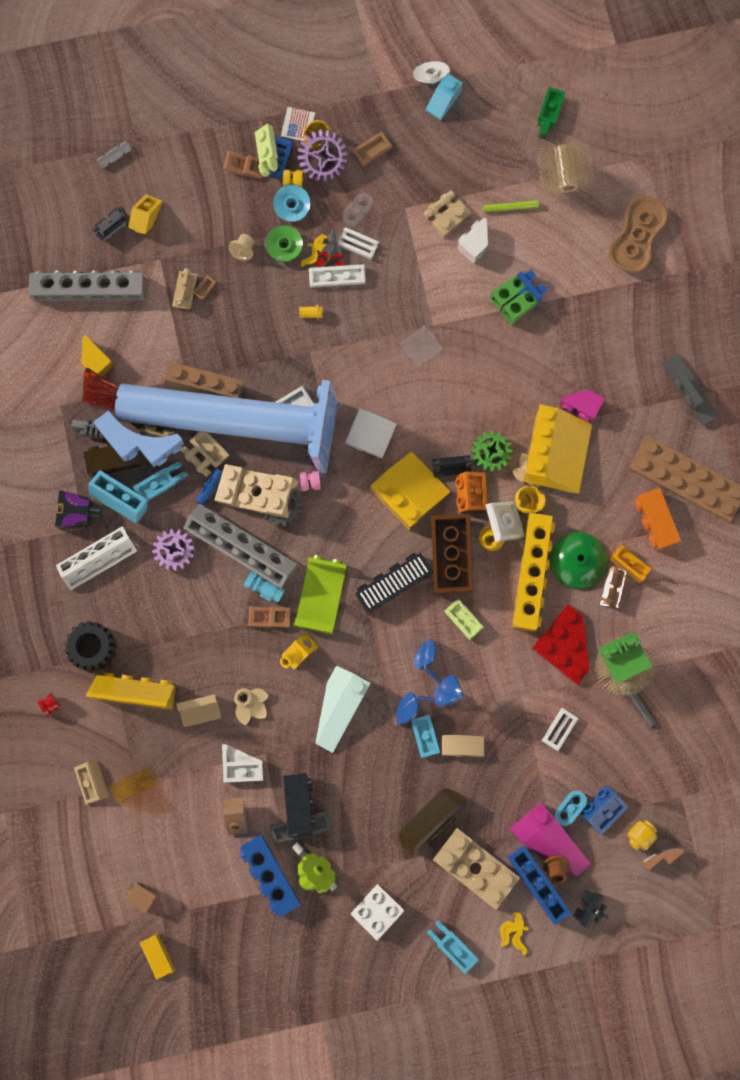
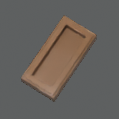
M381 131L353 149L352 154L361 167L390 150L392 144Z

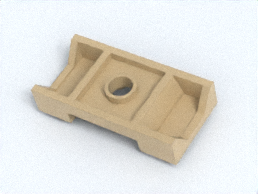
M225 464L215 501L221 505L288 518L287 503L291 490L298 485V481L293 477L245 470L242 467ZM257 488H261V489H262L261 494H260L259 496L255 497V496H254L255 490H256Z
M455 828L440 851L433 857L437 864L495 910L520 879V877L458 828ZM477 862L481 865V871L478 874L471 873L470 866L472 863Z

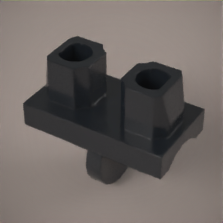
M584 891L581 900L589 904L587 911L577 907L573 914V917L581 922L580 925L589 928L592 921L599 924L601 918L608 919L609 916L604 914L607 906L601 904L599 908L604 897L596 891L595 893Z

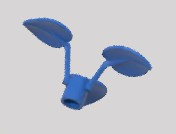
M431 638L425 641L417 650L414 656V666L419 670L424 668L440 686L434 691L435 698L426 696L416 697L413 692L407 693L400 700L397 707L396 718L399 726L414 719L419 710V700L435 701L438 706H451L465 696L456 676L449 675L441 681L428 668V665L432 664L436 658V645Z

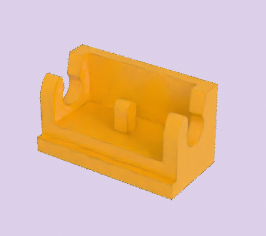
M622 544L609 559L621 570L627 571V574L638 583H641L652 570L650 566L646 565Z

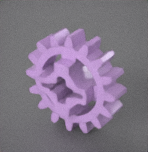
M170 529V534L163 531L164 536H157L159 542L153 543L157 547V549L152 550L153 554H157L154 558L155 561H160V567L166 565V570L168 571L171 567H173L174 571H177L178 566L184 569V563L190 564L188 558H194V555L190 553V551L195 550L194 546H190L193 543L192 539L186 540L188 534L181 535V530L174 533V530ZM172 538V541L164 543L166 540ZM181 540L185 543L186 550L181 548ZM176 546L178 551L172 554L168 549H173ZM161 550L166 552V560L162 557ZM183 557L180 561L175 562L176 559Z

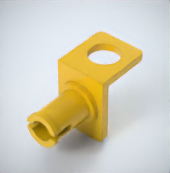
M305 633L295 640L282 654L280 664L284 668L291 666L293 669H296L319 646ZM303 640L308 641L311 644V648L307 647Z

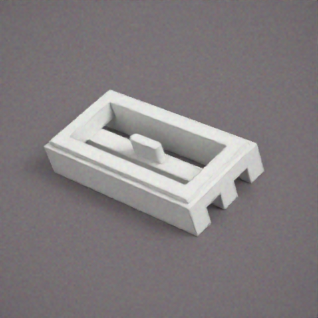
M345 227L337 246L371 260L379 242ZM346 240V241L351 242V243H353V244H355V245H357V246H359V247L365 248V249H367V250H369V251H371V252H370V253L365 252V251H363V250H361V249H359V248H356V247H354V246H352V245H349V244H347V243H345V242H343V241Z
M561 708L541 741L554 748V750L559 751L579 718ZM564 713L566 716L550 741L547 740ZM568 719H573L558 744L555 745L554 742Z

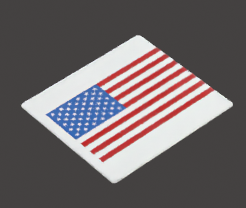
M288 107L281 137L304 141V130L314 120L315 112Z

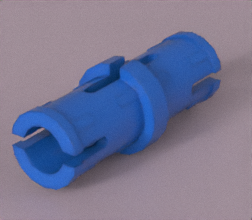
M215 469L210 479L203 484L204 488L195 499L197 503L206 507L213 494L217 493L223 472Z

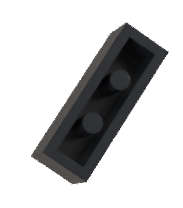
M307 773L283 776L288 836L289 838L313 836V830H316V820L311 816V810H315L314 799L310 798L309 791L313 790L312 779H308Z

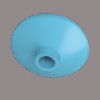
M286 185L276 192L273 199V207L281 219L288 222H296L307 215L310 209V198L307 192L300 186ZM291 202L295 203V207H294V208H290V207L288 206L289 203H291Z

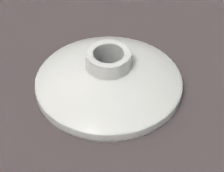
M427 62L416 67L413 75L419 82L435 84L441 81L447 73L449 74L450 69L448 65L442 62Z

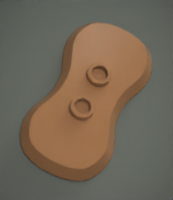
M644 195L636 196L629 201L625 210L624 227L609 246V258L615 266L633 273L646 269L651 261L654 238L668 221V210L663 203L655 198Z

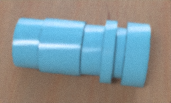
M253 571L250 572L243 585L248 589L251 588L253 592L261 593L260 596L268 601L272 599L277 603L285 589L277 587Z

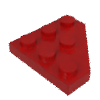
M567 604L532 647V650L576 685L581 682L590 668L583 615Z

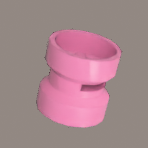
M313 471L310 474L306 472L300 473L302 491H308L309 489L321 490L319 471Z

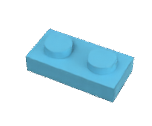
M430 715L412 719L411 724L421 758L440 753Z

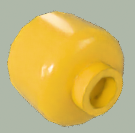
M638 821L628 832L629 844L635 850H639V848L645 851L648 850L657 839L656 828L648 821Z

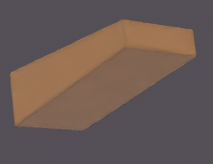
M206 275L195 289L194 295L203 301L217 282Z

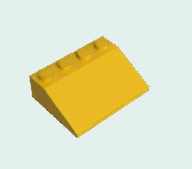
M540 404L536 413L523 482L579 494L592 424L559 408Z
M103 672L102 676L97 675L86 695L96 700L173 710L177 686L172 685V681L167 680L153 683L151 678L141 677V681L133 680L134 676L122 675V678H114V674Z

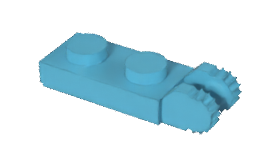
M179 461L168 468H163L133 488L137 494L150 501L185 479L188 474L185 471L174 478L171 477L170 473L180 469L182 466Z
M438 920L436 922L437 927L446 936L440 940L433 930L429 929L427 933L437 943V946L466 975L479 959L451 930L449 931Z

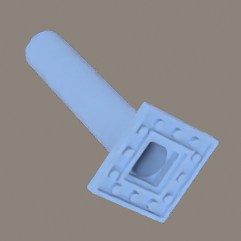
M322 380V385L318 386L317 397H319V404L314 403L313 407L130 384H121L118 388L116 395L118 398L115 401V416L118 421L309 445L308 454H310L319 473L327 474L338 406L334 389L328 380Z

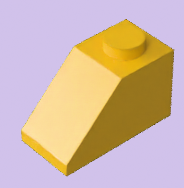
M145 194L132 207L128 228L133 229L137 233L146 234L153 227L163 201Z
M85 335L82 339L81 364L85 368L83 372L90 379L94 378L96 381H99L114 365Z

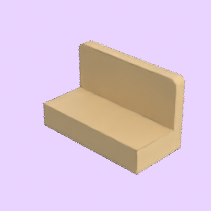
M215 694L176 704L181 715L183 727L221 718Z

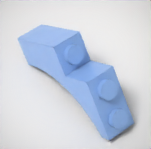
M109 411L93 422L124 462L127 459H133L138 454L137 451L140 450L153 467L156 465L160 466L167 460L166 457L171 453L176 454L182 449L184 444L178 434L166 437H148L134 433L121 425Z

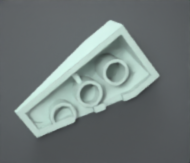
M336 666L326 686L316 738L317 745L333 753L371 683Z

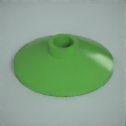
M282 225L275 227L266 237L267 252L277 261L287 262L295 259L303 247L300 233L291 226ZM285 243L288 247L282 248L281 245Z

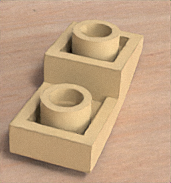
M443 735L442 755L483 757L484 737Z

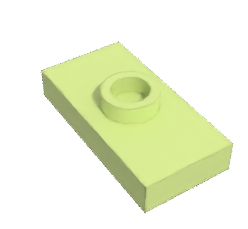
M459 598L444 611L468 640H471L484 628Z

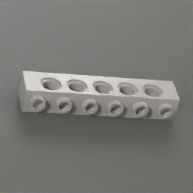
M116 270L110 271V273H102L101 271H91V273H84L82 271H73L72 273L36 271L35 273H29V296L32 301L144 300L145 278L143 273L136 270H131L128 273H121ZM86 282H91L90 287L83 288ZM110 282L107 288H102L103 283ZM123 282H129L127 287H120ZM48 283H54L51 288H46ZM66 283H73L71 287L64 288Z
M201 504L189 514L185 523V530L279 588H282L289 580L297 565L294 561Z

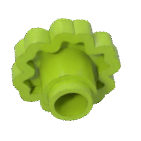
M314 853L307 854L298 864L299 884L305 890L316 889L318 893L327 892L335 882V872L330 869V863L323 856L317 857Z

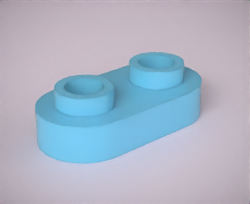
M572 791L566 796L554 812V818L560 825L568 826L576 819L587 804L585 794L581 791ZM574 797L579 798L578 804L573 803ZM562 812L567 814V818L564 820L560 817Z

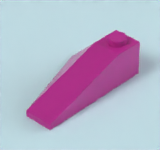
M538 803L509 828L523 845L546 859L555 855L566 857L570 862V869L567 872L575 877L591 865L542 803Z

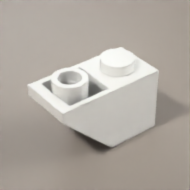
M485 217L481 221L477 220L472 225V230L468 234L464 233L458 240V250L473 264L487 250L488 234L487 219Z

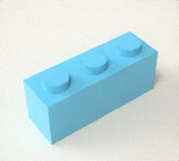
M100 470L88 484L89 495L136 524L148 510L147 499Z

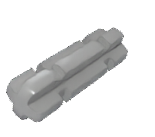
M122 142L119 144L120 147L116 146L105 153L106 156L102 155L99 157L97 162L100 167L105 168L109 162L113 163L122 157L123 153L130 152L131 147L128 142Z

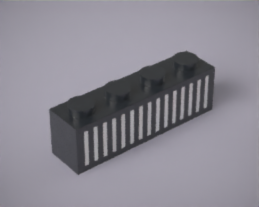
M415 552L405 558L406 562L403 564L396 563L389 568L390 572L383 575V573H380L373 578L374 582L367 585L364 583L357 588L358 592L355 593V596L367 615L432 575L433 571L421 552L417 555Z

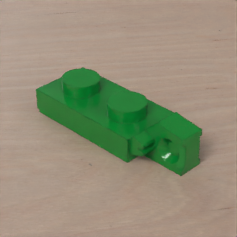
M548 87L537 120V126L541 127L538 137L545 139L548 129L553 131L566 93L565 91Z

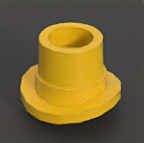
M486 525L479 533V542L488 551L498 550L505 542L495 541L491 525Z

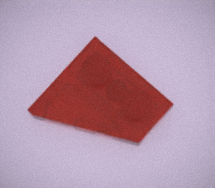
M86 368L83 381V403L115 409L118 387L93 370Z

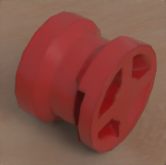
M49 693L45 699L37 701L46 717H50L55 710L61 709L59 702L52 693Z

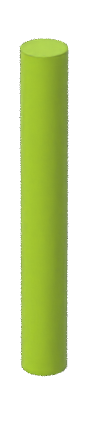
M534 200L483 205V213L539 208V202Z

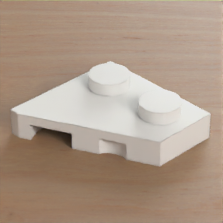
M222 744L223 783L263 781L262 760Z

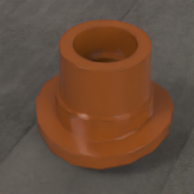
M555 855L546 859L542 868L549 874L551 883L561 884L566 881V872L570 869V862L564 856Z

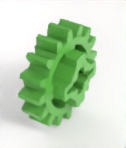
M493 431L489 435L483 432V438L477 436V442L472 444L476 448L471 450V454H475L472 460L478 461L477 467L484 466V472L487 468H490V473H493L494 468L499 472L501 465L506 467V461L511 460V457L508 455L513 452L512 449H508L511 446V442L506 443L507 437L501 438V432H498L497 435H494ZM488 440H493L492 442H490V443H488V444L483 443V442L488 441ZM499 443L502 445L504 451L500 449ZM493 445H495L493 455H491V457L488 458L489 451L491 450ZM479 451L483 454L485 460L481 458ZM496 459L499 460L497 463H491V461Z

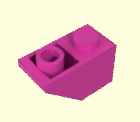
M585 390L562 397L559 405L562 406L561 409L565 412H573L578 415V418L586 422H592L605 398L590 390Z

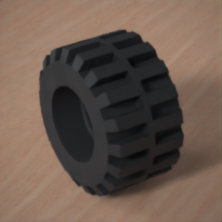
M81 622L78 624V627H73L71 629L72 632L67 634L66 637L68 639L64 642V645H66L64 650L68 655L67 659L75 667L88 672H96L101 668H106V665L113 661L111 659L113 656L115 657V649H117L116 639L105 626L97 622ZM88 636H97L101 641L99 653L92 658L84 657L80 650L82 641Z

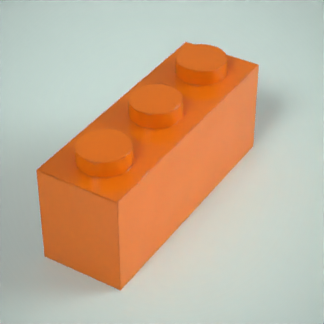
M657 488L638 495L635 498L634 504L636 510L641 512L643 517L641 520L645 530H648L650 535L648 539L651 547L659 551L678 544L681 539L661 489Z

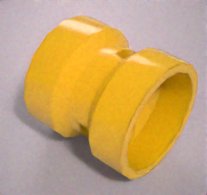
M284 169L283 187L286 185H297L302 188L303 170L291 172V170Z

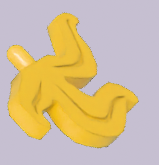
M321 234L314 240V243H308V246L312 247V255L302 260V268L306 264L312 265L316 263L317 251L321 252L326 245L323 244L324 240L328 239L326 235Z
M513 912L512 915H515V922L506 921L500 928L503 940L501 946H506L509 943V934L516 931L512 938V944L521 950L524 956L527 953V949L521 943L520 937L523 934V930L528 931L529 927L524 926L520 913Z

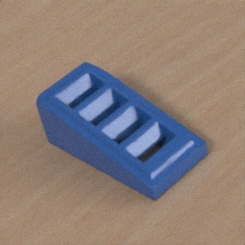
M276 137L277 153L283 154L285 157L277 155V161L283 162L277 165L278 169L281 170L280 172L270 171L268 176L282 180L284 169L288 165L294 145L292 141Z

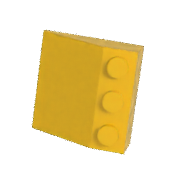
M412 451L388 469L370 486L373 494L409 531L451 492L437 477H434V474Z

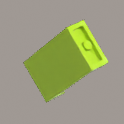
M313 555V558L308 557V566L298 614L295 619V627L333 635L346 572V565L343 564V561L332 559V562L325 561L324 557Z

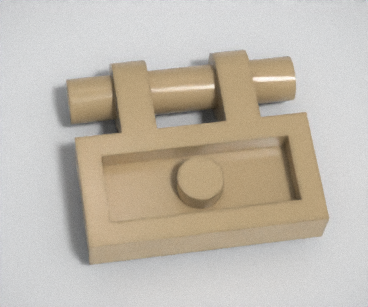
M451 190L447 194L444 193L440 196V200L434 205L428 206V210L423 213L426 219L431 216L435 218L431 225L443 238L471 216L470 210L460 200L454 204L451 202V199L455 197L454 192ZM445 205L448 209L441 214L438 210Z
M201 431L190 440V443L194 446L191 450L186 446L180 450L185 455L184 458L196 467V471L199 474L202 473L206 478L212 474L208 469L210 464L217 469L230 457L208 432ZM199 452L206 458L203 462L196 457V454Z

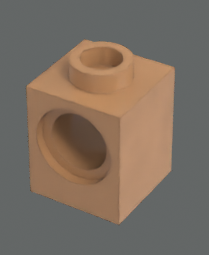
M137 882L135 885L131 884L125 895L128 897L125 901L143 913H147L158 894Z

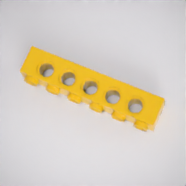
M529 513L527 517L512 628L535 632L537 627H541L542 616H539L540 608H543L545 597H542V589H546L547 578H544L545 570L548 571L550 559H547V553L551 552L552 541L549 539L550 533H554L555 522H552L553 516ZM535 531H542L544 539H537ZM532 550H540L541 558H535L532 555ZM530 568H536L539 571V576H531L529 573ZM527 587H534L536 595L530 596L527 593ZM526 605L533 608L534 613L532 615H527L524 612Z

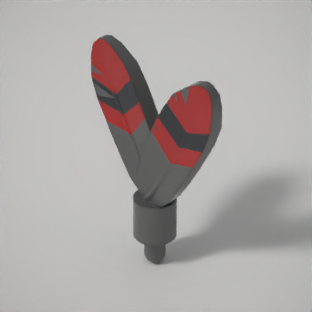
M335 229L331 230L329 242L317 257V267L323 266L330 255L335 266H344L342 254L336 244L337 235H335Z

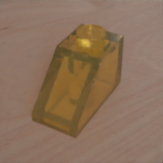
M146 768L109 787L117 804H122L155 787L156 784L149 769Z

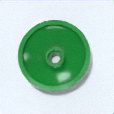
M573 532L563 536L556 542L550 554V566L554 576L563 585L573 589H585L595 585L603 577L607 568L608 559L604 546L597 538L583 532ZM579 555L583 556V562L578 561L577 557Z

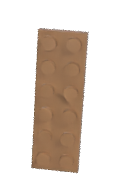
M646 436L628 468L632 472L728 523L732 521L740 505L739 484L649 436Z

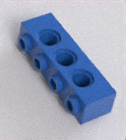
M262 834L240 847L242 851L239 854L244 862H249L251 866L249 871L254 880L258 878L261 884L259 889L264 898L268 896L271 902L269 907L274 915L278 914L280 918L301 905ZM260 853L264 856L263 864L258 865L254 862L255 854ZM264 872H273L274 880L272 882L265 881L263 878ZM280 888L284 891L282 899L274 897L273 891Z
M521 845L506 856L554 925L571 914L525 846Z

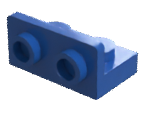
M605 786L590 803L586 804L580 815L602 835L626 811L628 806L615 791Z

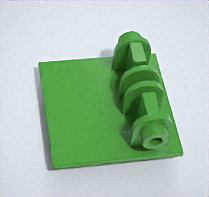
M634 632L598 648L616 684L652 667L640 644L639 636H636Z

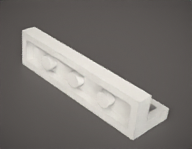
M122 526L57 564L56 567L61 578L71 591L134 554L137 550ZM123 534V537H121L118 540H115L117 537ZM69 565H71V567H70L69 569L63 571L64 568H66V567H68Z

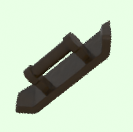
M442 789L400 830L399 839L401 845L411 856L418 855L419 847L424 842L430 846L451 823L456 821L453 814L459 808H465L467 801L454 790Z

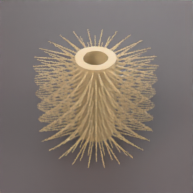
M566 143L564 145L560 144L554 149H548L553 150V152L537 151L544 152L537 155L547 154L545 158L542 155L539 156L542 157L541 160L545 159L544 162L548 161L541 164H547L544 165L548 166L545 169H549L544 171H548L546 173L550 172V174L542 175L549 176L544 177L546 180L539 181H542L544 184L541 186L551 185L543 187L544 189L550 188L547 190L553 191L552 194L564 192L563 195H565V192H568L569 198V192L577 191L576 189L585 188L578 187L579 185L593 186L583 185L589 184L584 183L585 180L590 179L585 178L588 175H584L590 174V172L585 173L587 171H583L586 170L584 167H588V165H580L581 163L589 162L583 160L592 159V155L589 156L591 154L590 148L581 149L584 147H580L578 144L574 147L572 146L574 145L573 143L571 145ZM583 155H588V156H585V157H591V158L582 159V158H584Z
M653 654L647 656V658L650 660V661H649L650 663L653 662V661H651V660H653V659H652V658H649V657L652 656ZM602 656L595 661L596 666L593 668L597 669L594 672L599 671L602 674L598 678L605 676L600 681L611 676L605 661L603 664H599L603 660ZM651 668L618 684L613 680L607 689L611 687L609 691L611 692L613 689L614 693L622 690L623 697V692L628 685L626 695L632 689L631 695L636 687L637 689L643 687L642 685L646 682L645 674Z

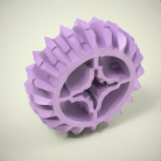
M321 129L318 130L319 136H316V133L312 131L311 135L313 138L311 139L306 135L307 144L303 141L300 143L305 148H298V151L303 153V155L298 156V159H304L299 165L300 167L307 166L303 172L311 171L309 173L310 178L316 174L315 178L317 181L320 180L321 175L323 181H327V175H329L330 179H334L332 173L335 172V174L340 175L337 168H345L340 163L341 161L347 162V159L342 158V155H347L348 152L341 151L346 145H339L342 141L340 137L334 140L337 135L336 133L329 137V130L325 131V135H323ZM323 140L319 149L310 150L313 143ZM329 141L334 144L337 156L329 153ZM324 150V153L330 157L324 158V160H321V158L314 153L319 154V152ZM308 155L316 157L317 170L310 165ZM327 161H336L331 168L322 171Z

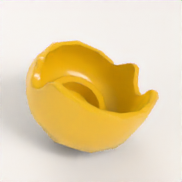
M315 120L310 122L304 130V142L306 144L308 142L305 138L306 135L311 139L313 138L311 135L312 131L316 133V136H319L318 130L320 129L323 131V135H325L326 130H329V137H331L330 127L324 121ZM323 140L313 143L310 149H319Z
M524 486L515 494L516 507L522 513H537L545 506L546 497L539 492L537 487Z

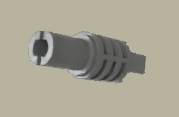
M72 420V430L80 432V435L102 440L106 439L93 423L94 420Z

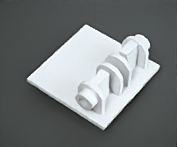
M377 884L353 910L351 915L378 941L404 910Z

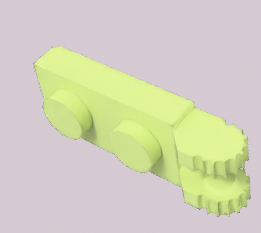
M266 124L255 132L260 163L258 165L259 171L265 177L270 174V171L274 172L278 169L274 131L270 124Z

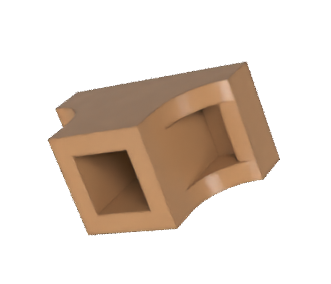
M244 797L224 799L223 813L228 835L247 834L248 827Z

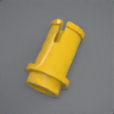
M316 305V307L299 308L300 319L317 318L319 320V318H323L322 306Z

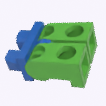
M532 270L525 273L521 271L517 276L491 292L489 299L499 311L502 310V315L511 326L524 314L537 306L548 291L542 283L536 288L533 286L532 282L537 277Z

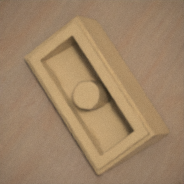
M97 760L74 767L86 805L109 797Z

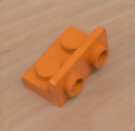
M463 472L457 475L455 485L458 496V511H486V505L488 504L486 474L484 472Z

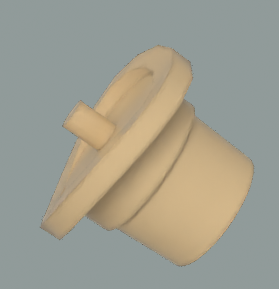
M241 234L237 241L230 242V253L238 260H250L254 255L252 250L254 240L247 234Z

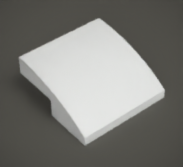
M359 409L345 444L381 459L397 424L366 410Z

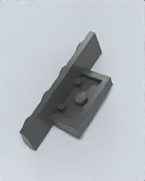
M679 354L662 363L673 380L674 386L680 391L685 403L690 406L702 426L719 416Z

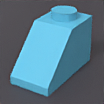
M447 73L437 86L426 108V112L441 121L460 95L462 82Z

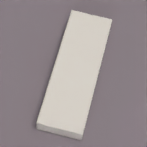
M361 264L309 268L310 288L366 284L365 266Z

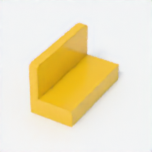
M159 933L140 942L156 980L176 970Z

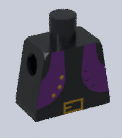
M59 490L55 521L56 528L60 530L86 528L90 526V518L101 519L102 508L92 507V500L89 497Z

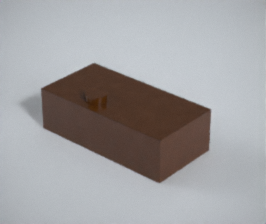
M470 514L431 516L435 595L474 593Z

